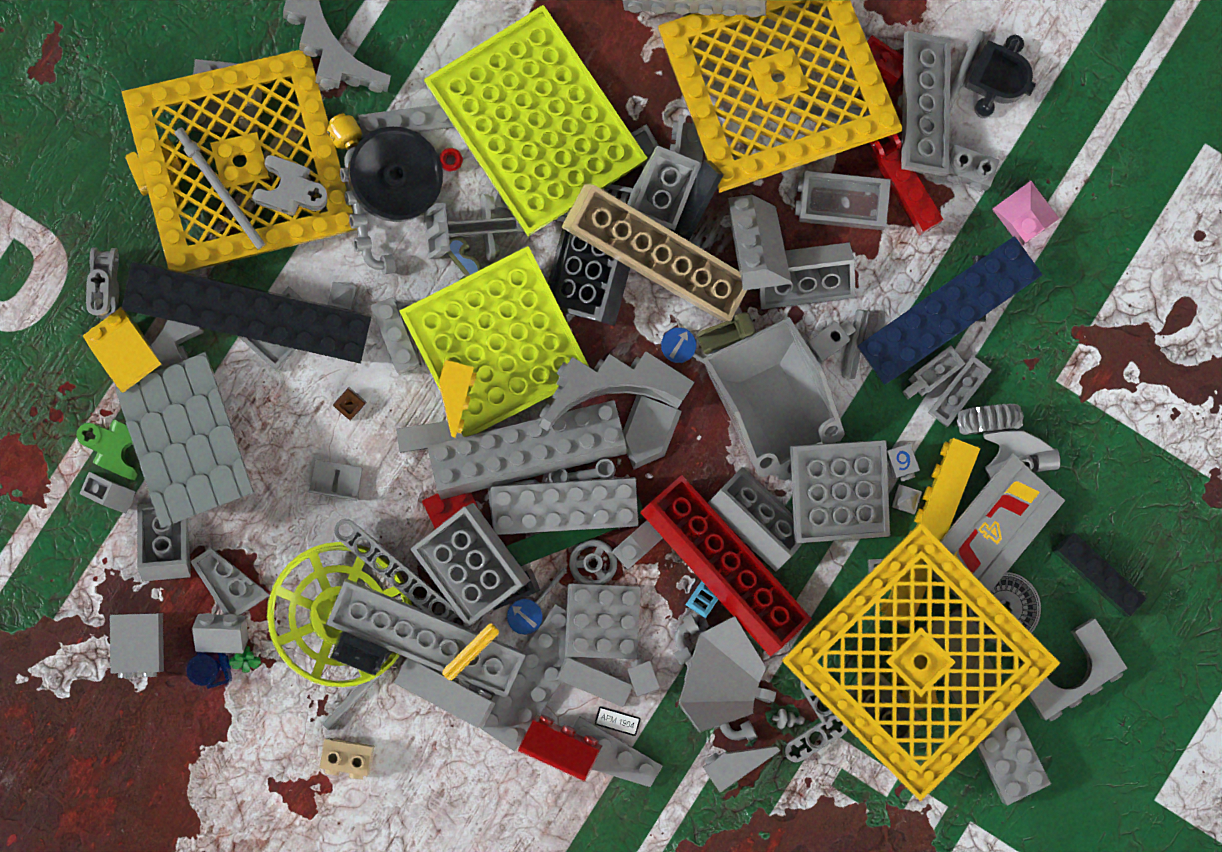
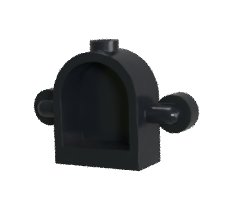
M1016 34L1010 35L1004 42V47L990 40L985 44L965 87L985 97L980 99L975 105L974 109L978 117L988 118L995 110L993 101L1008 104L1019 100L1024 94L1028 96L1032 94L1036 83L1032 82L1033 72L1030 63L1019 54L1024 48V40L1021 36Z

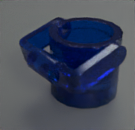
M197 652V656L188 662L186 668L187 676L195 685H207V689L232 681L231 665H229L228 655L226 656V653H218L219 658L214 655L205 654L208 652ZM223 672L225 680L215 683Z

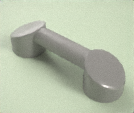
M602 459L596 464L594 469L567 473L565 469L550 472L549 481H580L598 477L601 479H611L615 474L616 468L611 460Z

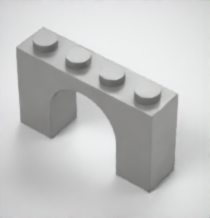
M1090 618L1070 631L1087 659V671L1082 681L1074 687L1061 689L1053 685L1046 677L1027 696L1041 719L1055 720L1063 714L1061 710L1067 706L1070 708L1077 706L1083 701V696L1088 693L1093 695L1103 689V683L1108 680L1111 682L1116 681L1123 676L1122 671L1127 669L1096 619Z

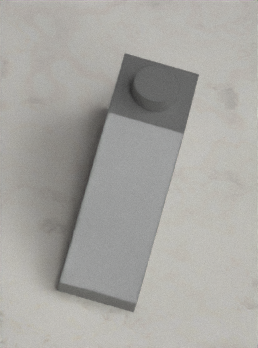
M645 521L618 545L612 553L628 570L661 541L663 537L648 521Z
M776 745L724 752L720 755L715 752L704 760L706 764L703 766V769L719 792H722L780 750Z

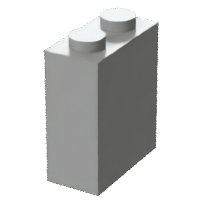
M163 613L110 615V673H118V678L133 677V673H142V677H157V672L164 671Z

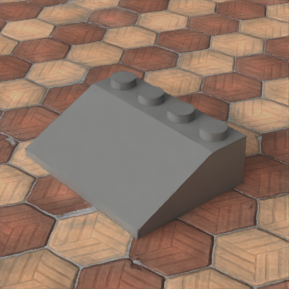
M474 503L462 508L411 548V551L467 627L531 581Z

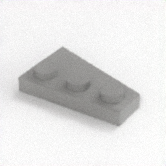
M212 548L190 561L224 615H242L270 596L268 592Z

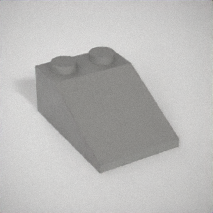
M657 145L637 180L627 205L660 225L675 230L701 162Z
M153 503L137 505V569L142 581L191 577L188 518L161 528Z

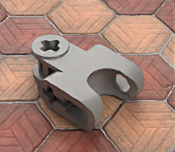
M272 155L266 157L265 167L268 171L277 174L281 178V182L275 190H255L252 200L256 204L292 216L295 215L298 206L312 211L322 210L326 206L327 192L324 186L307 180L310 169ZM315 193H319V198H316L315 201H312L311 196H314Z
M92 247L90 251V273L87 278L86 308L89 313L104 320L111 313L118 310L119 282L117 281V270L119 266V252L117 248H111L110 251H99L97 247Z

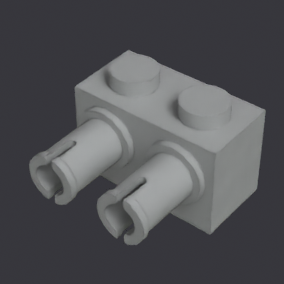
M954 144L949 154V174L946 175L947 180L955 184L966 183L970 185V189L978 192L987 191L991 187L1000 160Z

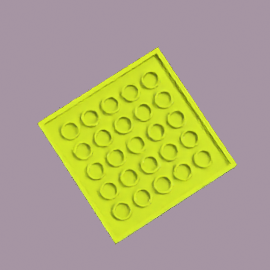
M529 246L399 311L439 390V379L444 360L474 367L473 372L477 373L474 386H469L467 396H471L467 410L462 411L461 419L464 420L461 432L463 437L475 435L554 395L559 387L556 383L560 377L556 373L563 362L568 364L571 358L574 357L589 367Z

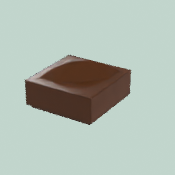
M348 387L332 406L351 421L367 402Z

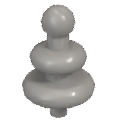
M780 709L777 716L772 717V720L777 722L779 729H783L785 725L792 727L794 723L802 725L805 721L802 716L795 717L793 712L786 713L784 709Z

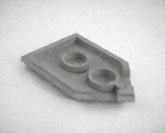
M637 394L623 430L627 455L633 469H637L665 456L682 411Z

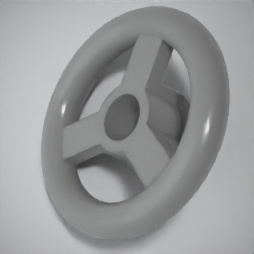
M590 539L578 544L572 551L569 560L570 571L573 577L580 584L604 585L613 578L617 569V558L612 553L613 549L607 543L596 539ZM597 547L595 552L587 555L584 560H577L578 555L585 548ZM603 551L608 554L610 559V567L606 575L601 569L603 565L601 558ZM596 559L598 561L597 567L591 568L588 564L589 560ZM585 567L588 572L596 573L599 579H586L579 573L577 568Z

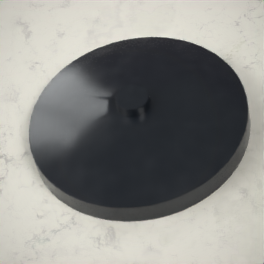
M390 126L374 130L357 144L348 164V181L355 199L368 213L385 221L404 222L419 217L435 203L442 188L443 169L436 150L426 138L413 130Z

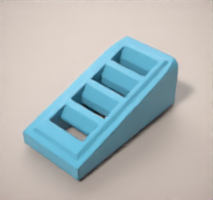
M701 581L685 605L706 618L718 601V598ZM703 590L712 596L713 599L709 601L699 594L700 591ZM698 598L708 606L704 609L695 603L694 600Z

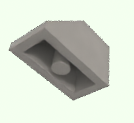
M89 472L79 494L103 506L126 514L128 508L133 503L135 491Z

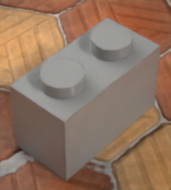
M198 614L192 627L196 652L243 653L249 639L246 616Z

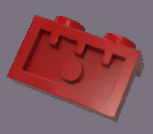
M871 35L867 43L887 91H891L903 74L904 56Z

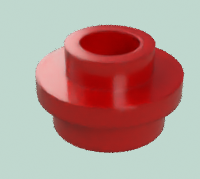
M447 148L439 156L442 168L448 172L457 171L463 163L461 153L455 148ZM451 156L454 157L455 162L453 164H448L447 158Z

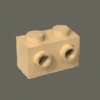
M326 738L324 739L319 768L325 769V774L339 776L340 772L349 773V778L363 780V776L370 775L375 746Z

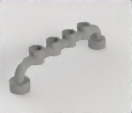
M356 146L351 147L345 155V168L340 170L342 182H348V184V164ZM351 189L346 191L345 202L347 205H353L354 214L349 216L350 227L352 229L357 228L359 237L354 238L355 251H362L364 261L369 267L381 270L383 274L394 273L395 260L393 255H382L380 261L372 256V241L370 236H368L367 216L363 211V207L355 199Z
M692 614L683 618L684 623L677 628L674 636L678 649L674 653L680 665L686 664L687 668L693 655L684 642V635L688 631L691 635L700 631ZM749 720L740 725L742 728L740 731H734L729 723L714 727L715 730L720 728L724 735L731 740L739 741L747 738L750 742L758 738Z

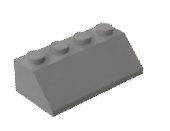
M754 195L728 198L729 219L743 290L791 284L776 206Z
M850 243L787 250L785 254L791 284L758 288L761 309L855 298V259Z
M743 467L708 502L730 529L775 571L803 544L794 542L793 514Z

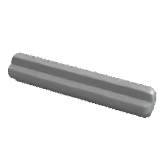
M859 309L855 313L853 322L855 332L850 335L842 371V377L847 379L856 378L861 356L857 346L864 341L870 313L866 310Z

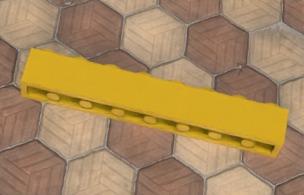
M955 438L950 439L949 443L945 441L940 455L943 456L941 464H936L931 477L935 478L932 487L928 486L923 496V499L926 500L923 509H918L914 522H917L916 527L922 523L939 541L946 535L980 448ZM920 559L916 564H922L923 560ZM914 568V582H927V571L924 568ZM910 569L898 581L910 582ZM897 585V599H910V585ZM914 585V599H922L927 586ZM892 587L890 588L891 592L888 599H892ZM892 603L881 604L879 609L880 612H883L881 616H892ZM897 603V616H910V603ZM914 603V616H916L920 603ZM897 620V624L910 628V620Z

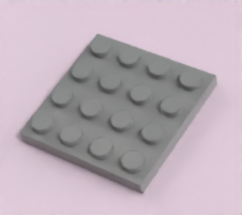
M886 440L790 446L795 543L890 536Z

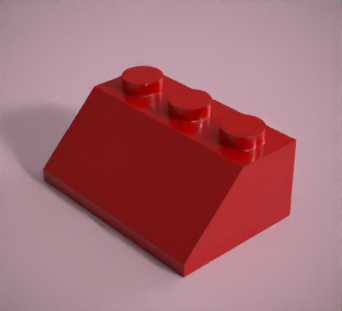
M536 715L517 751L585 782L592 771L602 745L598 744L599 741L592 736L585 735L583 737L576 734V730L570 726L563 725L561 727L555 724L554 720L548 716L541 715L539 717Z

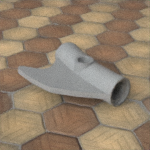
M1000 430L983 434L986 440L999 445V452L989 465L984 467L989 480L993 478L1012 454H1015L1033 473L1058 470L1060 467L1058 449L1051 447L1040 438L1024 430Z

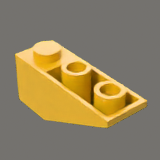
M444 360L439 387L451 437L456 438L457 433L461 434L464 420L461 419L462 411L468 409L471 396H467L469 386H474L477 373L473 372L474 367Z

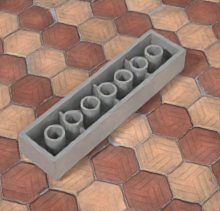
M615 400L568 411L560 416L548 431L540 427L543 419L540 418L427 446L437 492L441 500L490 488L491 486L502 485L627 454Z
M962 607L949 612V617H962ZM944 620L932 621V634H944ZM949 621V634H961L962 621ZM966 621V634H977L972 622ZM927 624L920 626L927 633ZM932 638L944 650V638ZM949 638V651H961V638ZM966 638V651H979V638ZM949 655L956 662L950 669H961V655ZM966 655V669H979V656ZM984 656V669H994L989 657ZM949 673V686H961V673ZM966 673V686H979V673ZM984 673V686H996V673ZM949 690L953 703H961V690ZM966 690V703H979V690ZM984 690V701H985L994 691H986V690ZM956 708L961 717V708ZM966 708V719L977 708ZM1015 710L1005 717L975 747L1002 803L1006 805L1051 784Z

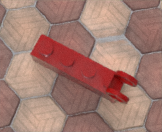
M898 135L887 136L890 142L881 146L878 140L869 142L873 149L871 154L873 160L884 178L891 180L890 188L919 236L941 224L944 219L916 172L901 169L902 144Z

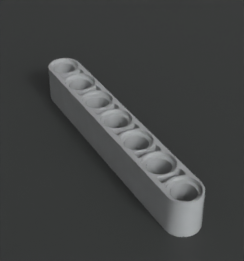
M342 519L337 522L334 529L335 537L418 607L448 621L455 617H460L445 597L350 519ZM342 524H348L352 527L353 531L350 536L344 537L339 533V527ZM360 540H368L371 543V549L367 552H361L357 547V543ZM380 555H385L389 558L390 563L387 567H379L376 564V558ZM405 571L408 574L407 581L404 583L397 582L394 578L395 573ZM418 586L424 587L427 590L426 596L423 598L415 597L413 595L414 588ZM435 602H442L445 605V610L442 613L437 614L432 611L431 607Z

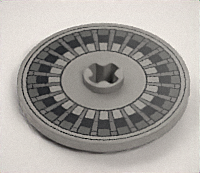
M1006 572L990 593L1001 604L1008 602L1010 613L1032 633L1039 622L1041 614V603L1038 593L1033 585L1024 577ZM968 608L969 617H979ZM971 621L975 630L979 633V621ZM984 622V634H995ZM985 638L988 641L996 643V638Z

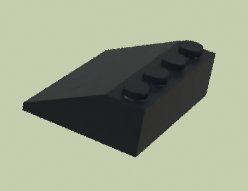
M562 228L547 284L561 312L615 326L630 267Z

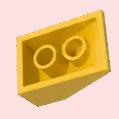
M122 307L111 313L83 335L94 355L122 393L161 365L137 323L125 310H122Z

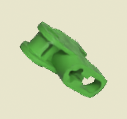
M113 419L108 430L93 423H84L78 428L76 435L79 443L97 452L93 461L94 464L127 479L136 480L138 475L137 469L131 467L125 460V451L129 446L133 445L127 425ZM93 431V434L96 435L95 439H89L86 433Z

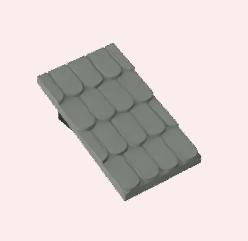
M206 352L149 373L124 393L115 386L161 528L254 493Z

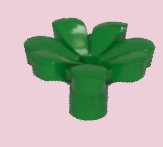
M249 646L245 647L243 653H237L229 661V665H232L233 669H240L242 667V672L244 673L250 672V667L254 669L259 668V664H261L260 657L254 656V653L250 652Z

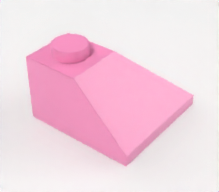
M1032 181L993 208V211L1011 235L1015 236L1022 246L1059 219Z

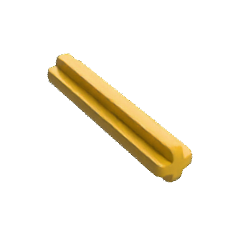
M489 623L443 669L442 674L444 677L452 681L499 634V629L493 623Z

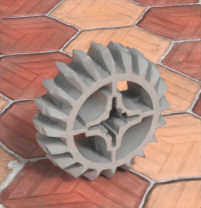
M1017 404L971 408L958 413L957 424L960 433L964 435L1014 430L1023 426V412H1021V406Z

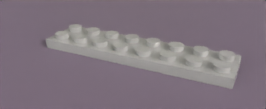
M345 579L327 621L329 626L387 648L390 651L441 672L479 634L349 579ZM493 639L456 678L507 698L526 652Z

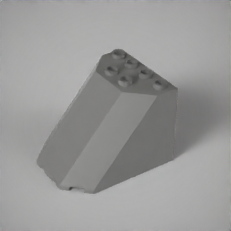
M790 317L703 358L714 387L758 476L767 477L768 475H773L777 479L786 481L792 478L790 446L836 443L841 441L845 435L824 370Z

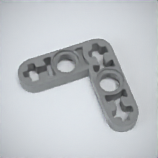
M801 680V690L821 722L786 744L784 753L792 762L804 760L843 736L848 729L843 723L840 726V732L832 730L829 732L832 737L827 738L826 733L821 727L825 725V728L828 729L833 726L832 720L835 719L838 722L841 720L830 709L826 712L819 711L817 702L820 699L816 696L812 700L810 696L815 694L809 688L806 689L805 684ZM818 731L822 734L823 740L819 745L810 743L809 736L812 732ZM805 738L806 744L811 750L807 752V749L803 748L799 751V757L795 755L790 756L791 746L799 747L803 745L800 740Z

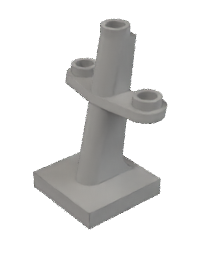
M489 194L481 195L480 220L447 221L445 203H436L424 212L428 259H438L450 251L449 238L483 235L486 257L488 260H494L495 257H499L500 248L498 243H494L493 235L524 232L515 217L491 219V210H494L495 200Z

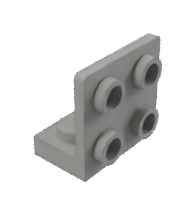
M679 114V121L674 120L672 140H676V144H671L670 150L699 161L702 166L703 148L694 124L684 123V115Z

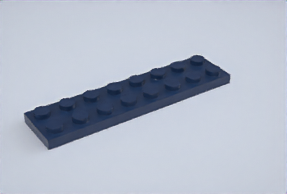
M1014 236L860 343L857 348L883 385H886L1043 274Z

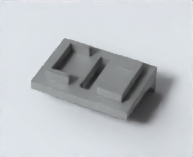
M315 460L308 492L357 501L363 468ZM340 470L337 491L332 492L335 472Z

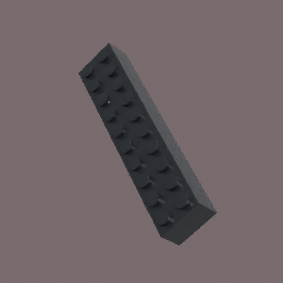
M138 261L131 263L122 304V310L359 364L362 361L371 321V315Z

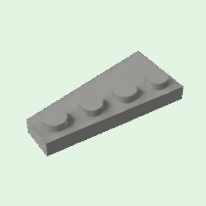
M579 716L573 726L576 734L583 737L585 735L592 736L599 741L598 744L602 745L592 770L651 787L662 768L661 764Z

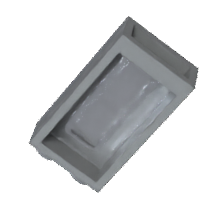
M805 171L803 178L799 177L797 191L801 192V201H796L795 215H799V222L884 230L887 224L891 180Z

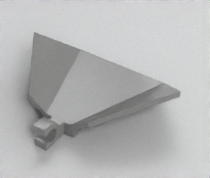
M736 617L700 633L693 657L690 658L679 705L698 732L753 714L755 698L770 703L774 702L776 692L758 687L766 667Z

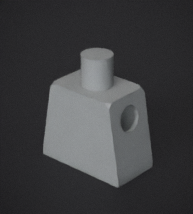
M848 320L841 325L838 322H834L806 344L819 364H821L850 341L849 336L855 332V328Z

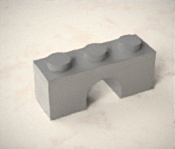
M391 297L371 305L396 372L401 375L421 367L396 300Z

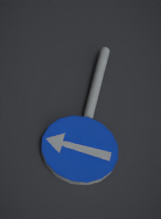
M673 328L663 336L661 350L668 360L675 363H683L693 356L704 363L703 357L695 353L696 340L689 330Z
M566 568L559 572L535 602L530 599H521L510 606L507 612V621L513 631L518 634L527 635L535 632L540 627L543 614L538 604L567 572Z

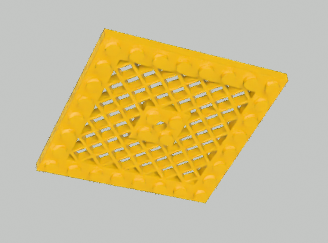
M767 0L766 16L750 17L747 15L726 16L724 14L702 15L700 13H693L658 25V31L706 159L711 160L724 174L717 187L719 193L902 132L901 123L850 0ZM805 3L803 8L798 7V5ZM811 3L822 7L818 15L808 11ZM826 10L830 19L823 17ZM783 11L780 16L777 15V14H774V13ZM789 11L799 15L796 22L786 18ZM804 17L814 21L811 28L801 25ZM760 18L758 23L753 22V20ZM767 18L777 22L774 29L763 26ZM819 23L830 27L826 35L816 31ZM781 25L792 28L788 36L778 32ZM738 26L736 31L730 29L732 27ZM744 26L754 29L751 37L741 33ZM834 30L838 39L831 37ZM797 31L807 34L804 42L793 38ZM759 32L769 36L766 43L756 40ZM716 33L713 38L708 37V35ZM722 33L732 37L729 44L718 41ZM812 37L822 41L819 48L809 45ZM774 38L785 42L781 50L771 46ZM737 39L747 43L743 51L733 47ZM699 41L709 44L706 52L696 48ZM827 43L838 47L834 55L824 51ZM789 45H793L797 48H800L797 55L795 54L793 48L787 50ZM752 46L762 49L759 57L749 54ZM714 47L724 50L721 58L711 55ZM842 50L844 51L847 60L839 57ZM805 51L815 55L812 62L801 58ZM767 52H769V53H771V54H774V55L765 57V55L767 54ZM730 53L740 57L736 65L726 61ZM694 55L702 58L699 65L697 64ZM820 57L831 61L827 69L816 65ZM744 60L750 61L748 63L749 70L741 67ZM707 61L717 64L714 72L704 69ZM835 63L846 67L843 75L832 71ZM800 66L808 68L805 76L803 75ZM722 67L732 71L729 79L719 75ZM850 70L852 71L855 80L847 77ZM813 71L823 75L820 83L809 79ZM737 73L748 77L744 85L734 81ZM775 74H782L785 76V79L782 82H775L772 80V77ZM702 75L710 78L707 85H705ZM828 77L839 81L835 89L825 85ZM752 80L754 81L757 91L752 88H749ZM715 81L725 85L722 92L711 89ZM843 84L854 88L851 95L840 91ZM808 86L816 89L813 96L807 95L809 93ZM730 87L740 91L737 99L726 95ZM821 91L832 95L828 103L817 99ZM858 91H860L863 101L855 98ZM745 93L755 97L752 106L742 102ZM710 96L717 98V101L714 106L712 104ZM836 98L847 102L844 109L833 106ZM792 99L790 104L783 102ZM798 99L809 103L805 111L795 107ZM760 100L764 108L770 106L767 112L757 108ZM723 101L733 105L729 113L719 109ZM852 104L863 108L859 116L848 112ZM814 105L824 109L821 117L810 113ZM776 106L786 110L783 118L772 114ZM738 108L748 111L745 119L734 116ZM829 112L840 116L836 124L826 120ZM791 113L802 117L798 125L787 121ZM753 114L763 118L760 126L749 122ZM717 116L726 119L722 127ZM844 118L851 120L850 122L842 124ZM806 119L817 123L814 131L803 127ZM768 120L779 124L775 132L765 129ZM730 122L741 126L737 134L727 130ZM822 126L829 128L819 132ZM784 127L794 131L791 139L780 135ZM746 128L756 132L752 140L742 136ZM799 133L805 135V137L797 139ZM761 134L771 138L768 147L757 143ZM725 136L733 139L730 148L728 146ZM776 141L783 143L774 147ZM738 142L749 146L745 154L735 151ZM753 149L760 151L758 153L751 155Z
M292 51L121 91L169 269L190 272L357 230V228L352 229L350 227L349 216L353 214L351 205H347L345 202V192L347 189L345 182H342L340 177L341 167L335 145L327 133L329 123L319 86L316 83L311 56L305 55L303 51ZM290 78H291V79H292V83L286 81L285 79H290ZM275 82L271 90L262 86L264 84ZM280 83L291 89L286 98L275 93ZM252 87L248 95L239 91ZM257 89L267 94L262 104L251 98ZM294 92L296 94L299 107L289 101ZM229 93L224 101L216 97L217 95ZM234 94L244 99L239 110L228 104ZM271 97L282 103L277 113L266 107ZM205 99L201 107L192 102ZM210 100L221 105L216 115L205 110ZM248 102L259 108L254 118L243 113ZM182 104L177 112L169 108ZM187 105L197 110L192 121L181 115ZM286 106L297 111L292 121L281 116ZM225 108L236 114L230 124L220 118ZM158 110L153 118L152 111ZM163 111L174 116L169 126L158 121ZM263 111L274 117L268 127L257 121ZM201 114L212 119L207 129L196 124ZM300 115L302 116L305 129L295 124ZM239 117L251 122L245 132L235 127ZM178 119L189 125L185 131L188 136L193 128L204 133L197 145L203 153L210 156L207 161L209 166L215 160L218 171L216 176L226 190L230 189L229 194L232 196L236 190L246 196L239 208L244 215L252 219L250 221L252 226L255 222L265 226L255 229L265 243V246L257 250L242 227L235 223L236 219L234 216L232 220H229L220 215L226 205L220 196L214 192L213 186L209 189L200 184L204 176L202 171L196 180L185 175L190 165L198 169L200 168L192 157L189 158L179 152L183 144L179 141L175 149L164 143L170 133L176 136L173 127ZM277 120L288 125L283 135L272 129ZM216 122L227 128L222 138L211 132ZM155 125L165 130L160 141ZM254 125L265 131L260 141L257 132L250 133ZM292 128L303 134L298 144L287 138ZM231 131L240 135L238 137L227 139ZM269 134L280 140L275 149L264 144ZM208 136L217 141L210 143L212 151L202 146ZM306 137L308 138L311 152L302 147ZM284 142L295 148L289 158L278 152ZM162 148L172 153L166 163ZM262 149L271 153L272 156L296 163L293 159L297 152L300 151L309 156L304 165L306 168L314 160L317 174L310 171L309 175L315 179L314 182L320 183L326 189L327 212L320 213L322 210L315 212L298 206L292 218L287 214L269 209L275 215L270 223L259 218L264 206L260 205L255 215L245 210L244 207L249 199L252 200L253 192L258 185L271 191L276 189L281 180L278 176L272 186L263 182L264 180H269V175L264 164L265 160ZM238 155H242L247 159V163L243 167H237L233 164V159ZM176 156L186 161L181 172L170 166ZM168 171L178 176L172 186ZM182 179L192 184L187 195L176 189ZM253 183L249 192L240 188V186ZM196 188L207 193L202 203L191 198ZM174 193L184 199L179 208H177ZM315 193L312 197L315 199L319 198V194ZM211 196L222 201L217 212L206 206ZM188 202L199 207L193 218L182 212ZM203 210L213 215L208 226L197 221ZM302 210L311 215L297 219ZM180 216L190 221L185 231H183ZM279 216L288 220L287 222L274 225ZM217 219L228 224L223 235L212 229ZM194 224L205 230L199 241L188 235ZM232 227L242 232L227 236ZM209 233L218 238L204 242ZM186 239L194 244L187 246Z
M922 523L905 537L782 659L787 667L920 802L1060 664ZM920 559H922L926 564H916V563H917ZM914 568H927V582H914ZM910 569V582L898 581ZM932 570L944 582H932ZM897 585H910V599H897ZM914 585L927 586V599H914ZM932 586H944V599H932ZM892 587V599H880ZM949 587L961 599H949ZM879 603H892V616H879ZM897 603H910V616H897ZM914 603H927V616H914ZM932 603H944V616H932ZM949 603H962V617H949ZM875 604V616H863ZM966 604L979 617H966ZM862 620H875V633H862ZM879 620H892V633H879ZM897 620H910V634L897 633ZM914 620H927V633L921 627L914 632ZM932 620H944V634H932ZM858 621V633H846ZM949 621H962L961 634H949ZM966 621H979V634H966ZM984 622L995 634H984ZM845 637H858V650H845ZM862 637H875V651L862 650ZM879 637H892V651H879ZM897 637L908 638L897 649ZM932 638H944V650ZM949 638H961V651H949ZM966 638H979V651H966ZM984 638H996V652L984 651ZM840 639V650H828ZM1001 640L1013 652H1001ZM827 654H840V668L827 667ZM845 654L857 655V668H844ZM822 655L823 667L817 662ZM862 655H875V668H862ZM879 655H891L886 662L892 668H879ZM924 655L927 658V664L924 668L918 669L914 666L916 656ZM949 655H961V669H950L956 662ZM966 655L979 656V669H966ZM984 656H996V669H984ZM1001 656H1013V669H1001ZM1019 658L1024 662L1020 667H1018ZM828 672H840V684ZM844 672H857V685H844ZM862 672H875V685H862ZM879 672H892V685H879ZM949 673H961V686H949ZM966 673H979V686H966ZM984 673H996V686H984ZM1001 673H1012L1001 684ZM897 674H898L909 686H907V685H897ZM944 675V686H932ZM845 689H857V702ZM862 689L875 690V703L862 702ZM879 690H892V703H879ZM897 690H909V703H896ZM931 690H944V703H931ZM949 690H961V703H949ZM966 690H979V703H966ZM984 690H986V691H994V692L984 701ZM914 691L920 697L927 691V703H914ZM862 707H875V720ZM879 707H892V720H879ZM896 707H909V720H896ZM914 707H927V720H914ZM931 707L944 708V721L931 720ZM949 708H961V721H949ZM966 708H977L966 719ZM879 724L892 725V737ZM896 725H909V738L896 737ZM914 725H927L926 738H914ZM931 725H944V738H931ZM949 725H960L949 736ZM897 742H909V754ZM914 742H926V755H914ZM931 742H943L931 754ZM915 760L924 761L920 765H918Z

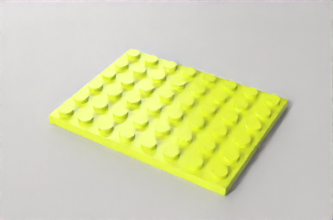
M544 5L424 79L425 84L528 237L570 211L584 185L593 184L603 190L648 161L647 156Z

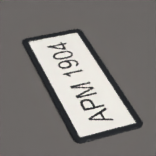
M600 706L595 725L636 736L641 718Z

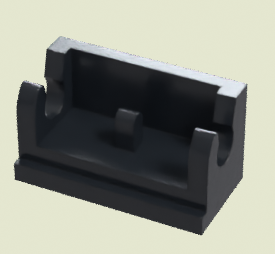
M342 631L339 633L330 659L376 676L377 672L380 671L388 649Z

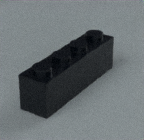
M1069 533L1053 550L1057 556L1122 615L1131 617L1147 599L1075 533Z

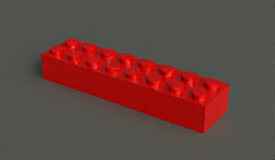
M682 475L640 512L769 656L782 649L812 619Z

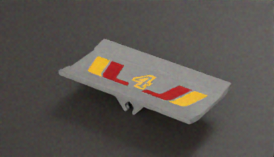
M1012 454L940 542L991 592L1065 500L1024 465L1015 454ZM932 570V576H933L938 582H944V581ZM949 587V591H950L955 597H957L958 599H961V598Z

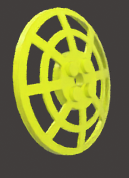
M332 542L312 547L299 554L287 564L272 587L268 601L267 621L274 647L280 657L293 671L313 683L327 687L342 688L357 686L380 676L395 663L400 654L392 652L382 664L376 676L358 670L361 677L355 679L328 680L321 678L325 664L330 666H346L343 663L328 658L332 644L335 645L339 633L342 632L327 625L342 586L331 587L326 574L347 573L349 574L348 579L357 583L358 578H360L375 591L390 597L400 594L402 602L412 605V602L394 586L382 591L377 582L362 571L365 562L358 556L353 567L345 565L323 567L318 555L319 553L336 550L351 551L341 542ZM357 544L361 552L370 550L368 547ZM382 555L376 558V563L383 568L387 567L390 563ZM309 558L314 572L304 578L294 592L281 587L289 573L302 561ZM396 572L394 575L395 580L399 583H404L401 574ZM317 579L322 592L314 601L301 596L307 585ZM277 596L290 601L288 610L290 632L280 636L277 635L274 621ZM297 605L310 610V623L297 628L295 618ZM315 632L323 640L319 654L308 647L302 639L303 636ZM295 640L305 654L316 660L312 674L294 663L282 645Z

